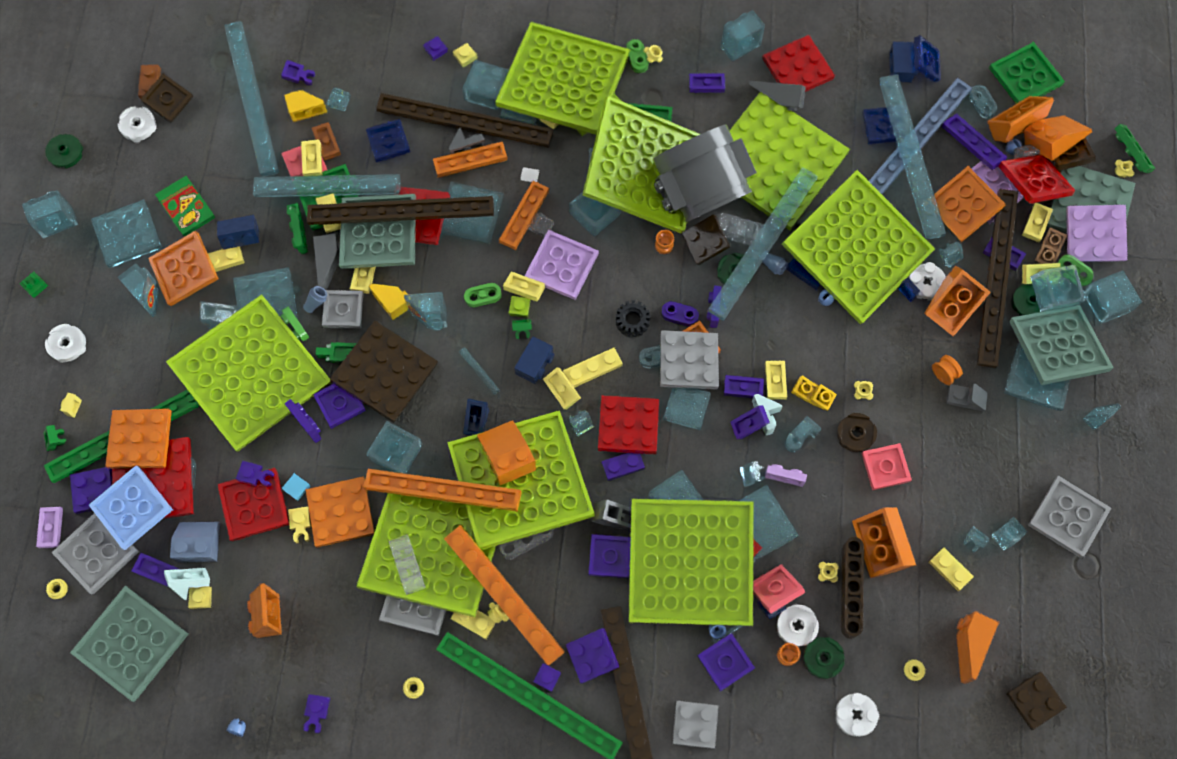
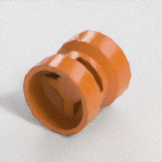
M661 230L656 235L655 248L660 254L670 253L673 249L674 235L669 230Z
M793 643L784 644L777 652V659L784 666H791L800 658V650Z

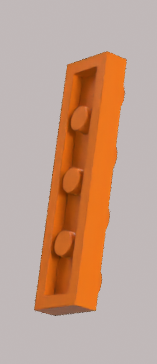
M502 141L434 158L433 162L437 177L439 178L507 161L508 159Z
M532 181L502 233L499 243L514 250L517 249L546 198L549 187Z

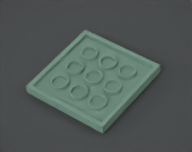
M1081 166L1060 171L1062 176L1075 189V192L1072 196L1052 199L1050 208L1053 211L1046 227L1067 233L1066 207L1126 205L1127 220L1136 183Z
M416 195L342 198V203L416 200ZM416 220L341 224L340 268L415 265Z
M1080 305L1012 317L1009 321L1041 385L1106 373L1113 369L1108 356Z
M125 586L70 653L129 700L135 702L189 633L129 587Z

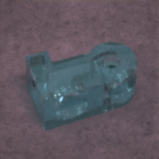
M806 416L788 435L785 441L786 449L792 453L798 452L803 442L810 435L815 438L822 428Z

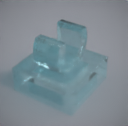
M336 87L335 89L333 88L327 101L328 107L345 111L351 97L350 93Z
M957 241L953 244H946L947 248L944 250L939 249L944 265L948 268L963 259L962 244Z
M579 410V414L574 417L569 416L570 424L577 436L594 427L586 410Z
M751 461L740 467L744 486H751L765 479V476L760 474V470L763 467L758 464V461Z
M972 526L963 544L966 545L969 541H973L975 547H973L972 551L976 552L979 546L982 548L986 546L989 538Z

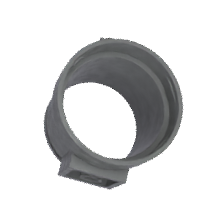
M727 124L693 137L653 158L660 174L655 179L654 187L657 193H661L664 199L661 201L665 211L669 210V213L680 209L685 222L751 193L752 190L749 188L746 178L757 173L742 139L734 141Z

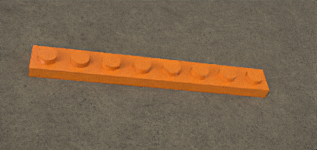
M368 469L363 485L365 490L510 511H518L522 494L521 490L375 469Z
M461 525L444 538L548 666L565 652Z

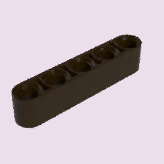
M858 537L849 538L842 547L841 632L848 639H854L863 631L864 544ZM851 543L856 545L857 552H852L848 545ZM848 564H855L857 567V572H852L849 569ZM848 583L856 585L857 592H851L848 588ZM848 603L856 606L857 611L855 613L849 611ZM849 623L855 625L856 633H851L848 630L847 626Z

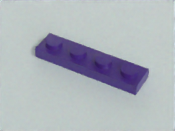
M957 113L943 122L942 127L991 170L997 168L1001 161H1006L1007 156Z

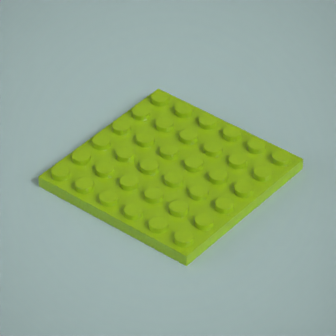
M530 22L496 99V106L597 135L605 98L607 96L613 97L629 57L630 49Z
M762 92L757 95L730 130L734 141L742 139L757 172L746 178L752 192L741 198L789 230L793 228L850 151L848 147L793 111L787 110V107L780 105Z
M607 96L604 101L582 195L682 234L686 227L683 213L680 209L669 213V210L665 211L661 202L664 199L661 193L658 194L654 187L655 179L660 174L653 158L700 134Z
M858 170L782 243L859 324H862L935 250Z
M262 294L166 361L236 452L243 449L289 415L291 412L284 404L291 399L294 404L299 402L302 405L314 396L313 394L331 384L330 378Z
M560 410L515 423L535 459L536 471L503 485H499L479 442L478 434L447 442L458 481L518 489L522 492L518 511L465 504L476 543L481 550L595 517Z
M388 493L357 583V588L476 617L484 587L444 540L447 535L461 525L476 543L466 505ZM496 546L482 550L491 562Z
M632 499L629 622L753 626L754 502Z

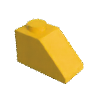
M302 90L284 95L293 122L328 113L322 99Z
M369 285L371 293L392 320L409 309L407 305L411 307L409 303L411 298L405 290L402 292L396 286Z

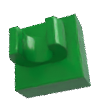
M34 271L19 283L33 298L48 287Z
M531 319L512 321V329L516 331L515 336L517 339H519L521 331L526 332L527 338L530 337L529 330H532Z
M55 425L46 426L43 432L46 451H54L57 445H64L66 443V439H59L57 437L64 434V429L55 430Z

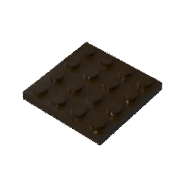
M374 320L331 376L330 382L394 423L438 364V361Z

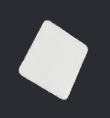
M523 168L521 180L537 182L539 170Z

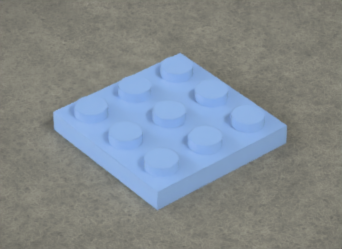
M137 465L89 504L90 508L124 550L173 510Z

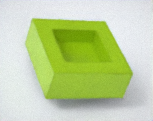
M512 296L509 316L528 318L530 299Z

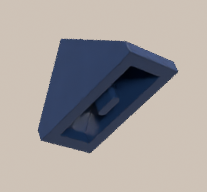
M473 399L467 400L463 434L472 436L484 432L489 414L487 402Z

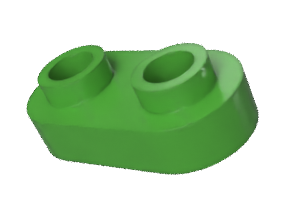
M631 40L626 46V49H630L628 59L631 68L637 73H643L649 66L647 54L644 52V45L639 40Z
M1064 255L1059 259L1060 272L1080 286L1091 283L1094 274L1090 267L1072 255ZM1069 261L1072 265L1066 266L1065 262ZM1085 272L1087 276L1082 277L1080 273Z
M495 283L471 287L464 293L465 303L470 307L495 303L501 298V289ZM490 293H495L494 296H489ZM472 297H477L475 301L471 300Z
M287 306L282 310L283 314L280 316L286 325L289 323L294 328L292 332L298 340L301 339L304 342L309 336Z

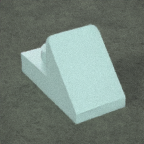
M756 394L752 399L754 408L758 405H763L770 424L762 427L765 436L773 434L776 421L774 416L770 415L780 412L783 406Z
M206 568L164 570L168 586L184 600H187L188 588L209 586L210 583Z

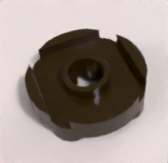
M861 413L848 415L839 423L837 428L839 444L841 447L852 452L867 451L876 441V425L869 420L870 418L867 415ZM858 428L862 435L856 437L852 434V431Z

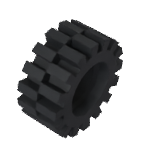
M632 300V303L629 304V301H627L625 305H620V309L618 308L616 326L618 325L617 329L621 330L623 335L627 333V337L631 335L637 337V334L641 336L643 331H647L650 315L649 310H646V306H641L642 302L638 301V304H636L635 300ZM630 313H636L639 315L640 321L635 325L627 323L625 318Z

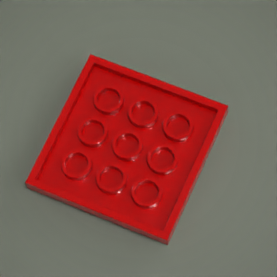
M189 437L171 439L168 442L166 468H140L173 509L163 519L194 514L191 439ZM132 468L112 469V484L117 482Z

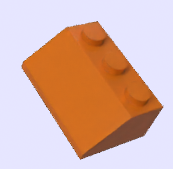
M1029 96L987 121L994 141L1007 143L1013 140V137L1017 134L1024 133V129L1037 120L1047 117L1054 102L1053 97Z
M882 508L852 520L856 535L864 544V560L870 578L898 572L916 565L897 508Z

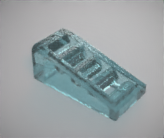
M1116 403L1096 407L1083 420L1093 430H1096L1121 408V405Z

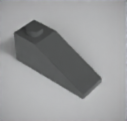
M759 81L749 82L751 86L772 100L787 107V110L797 111V108L803 109L805 86Z
M335 233L313 237L318 286L325 290H328L340 258V240H338Z
M607 499L595 502V517H592V522L631 531V507Z

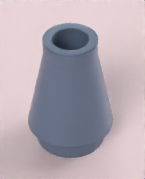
M766 251L759 258V261L764 263L775 275H782L788 266L785 258Z
M320 286L311 288L303 306L304 310L312 313L327 300L326 290Z

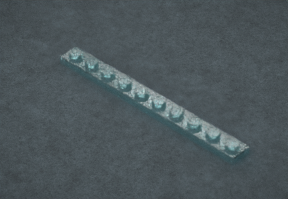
M242 21L224 25L260 174L264 177L279 173Z
M898 75L880 77L879 83L926 239L944 237L946 234L899 77Z
M802 167L709 307L708 312L723 321L725 320L817 180V175Z

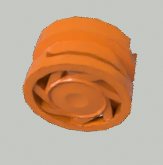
M949 355L942 356L939 362H935L932 365L935 376L945 385H951L954 379L960 378L963 374L958 362Z

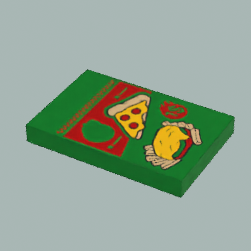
M187 176L155 194L184 237L216 218Z

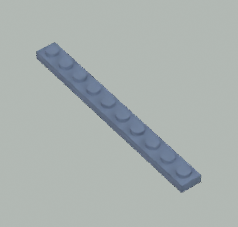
M957 78L873 175L869 182L881 194L886 191L940 128L943 122L969 94L972 87Z

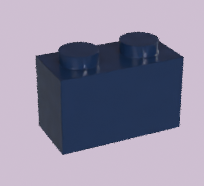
M914 42L892 43L889 51L890 82H912L914 75H917L918 65H915L917 50L914 49Z
M254 215L217 222V237L223 250L259 243V227Z
M532 337L514 368L515 374L536 384L538 379L541 380L546 371L544 368L547 363L551 364L555 356L553 346Z

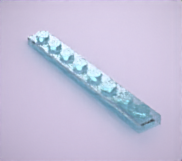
M400 174L254 177L253 195L254 197L326 196L329 194H400L401 177Z

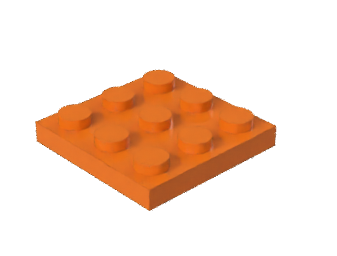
M969 166L925 201L926 206L960 242H963L1006 206L998 195Z
M196 231L148 258L169 306L175 305L219 279L202 239Z
M170 409L112 410L105 467L108 469L133 468L137 465L140 468H166L172 411Z
M364 476L305 489L316 548L374 535L375 530L368 492L363 488Z

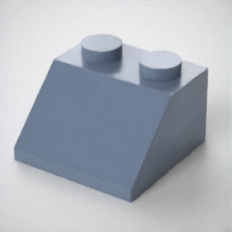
M180 522L172 536L170 558L176 562H217L220 522Z

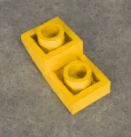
M803 375L799 377L791 391L792 394L826 411L829 410L837 395L822 384L816 385Z

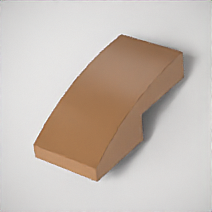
M1049 228L1035 261L1041 264L1055 263L1067 235Z

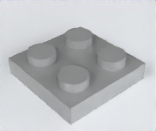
M326 290L327 300L324 302L323 328L361 329L363 291Z
M676 701L673 744L715 749L718 705Z

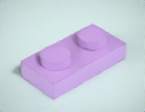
M772 464L771 466L768 465L764 478L803 487L807 474H803L802 471L797 469H791L790 471L783 469L780 465Z
M40 508L36 547L57 548L60 545L63 508Z

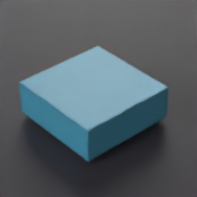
M294 473L282 487V490L299 501L305 494V489H309L310 485Z

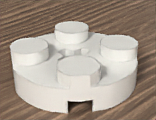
M130 107L123 111L119 117L118 128L125 138L135 143L146 139L157 129L153 114L145 107ZM135 121L141 122L138 126H134Z
M931 262L920 264L909 275L908 288L915 297L932 300L946 276L939 267ZM924 279H929L931 281V285H925L923 283Z
M62 324L53 328L49 333L48 340L46 339L45 348L48 354L61 363L72 361L86 351L85 335L79 328L69 324ZM65 339L70 341L67 346H61L64 344Z
M793 605L783 610L777 620L778 635L786 643H793L798 647L806 646L817 636L819 623L810 608L804 605ZM797 620L801 621L800 625L803 626V629L798 631L794 630L795 627L792 626V623H796Z
M860 693L849 694L843 697L837 704L836 722L844 733L851 736H864L872 732L877 725L879 713L876 705L869 697ZM853 709L855 711L860 710V716L862 717L861 720H854L852 718V716L854 715L852 712Z

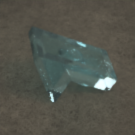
M208 302L199 303L200 321L209 329H212L237 312V306Z
M1013 517L994 532L992 538L1003 550H1006L1017 543L1027 531Z

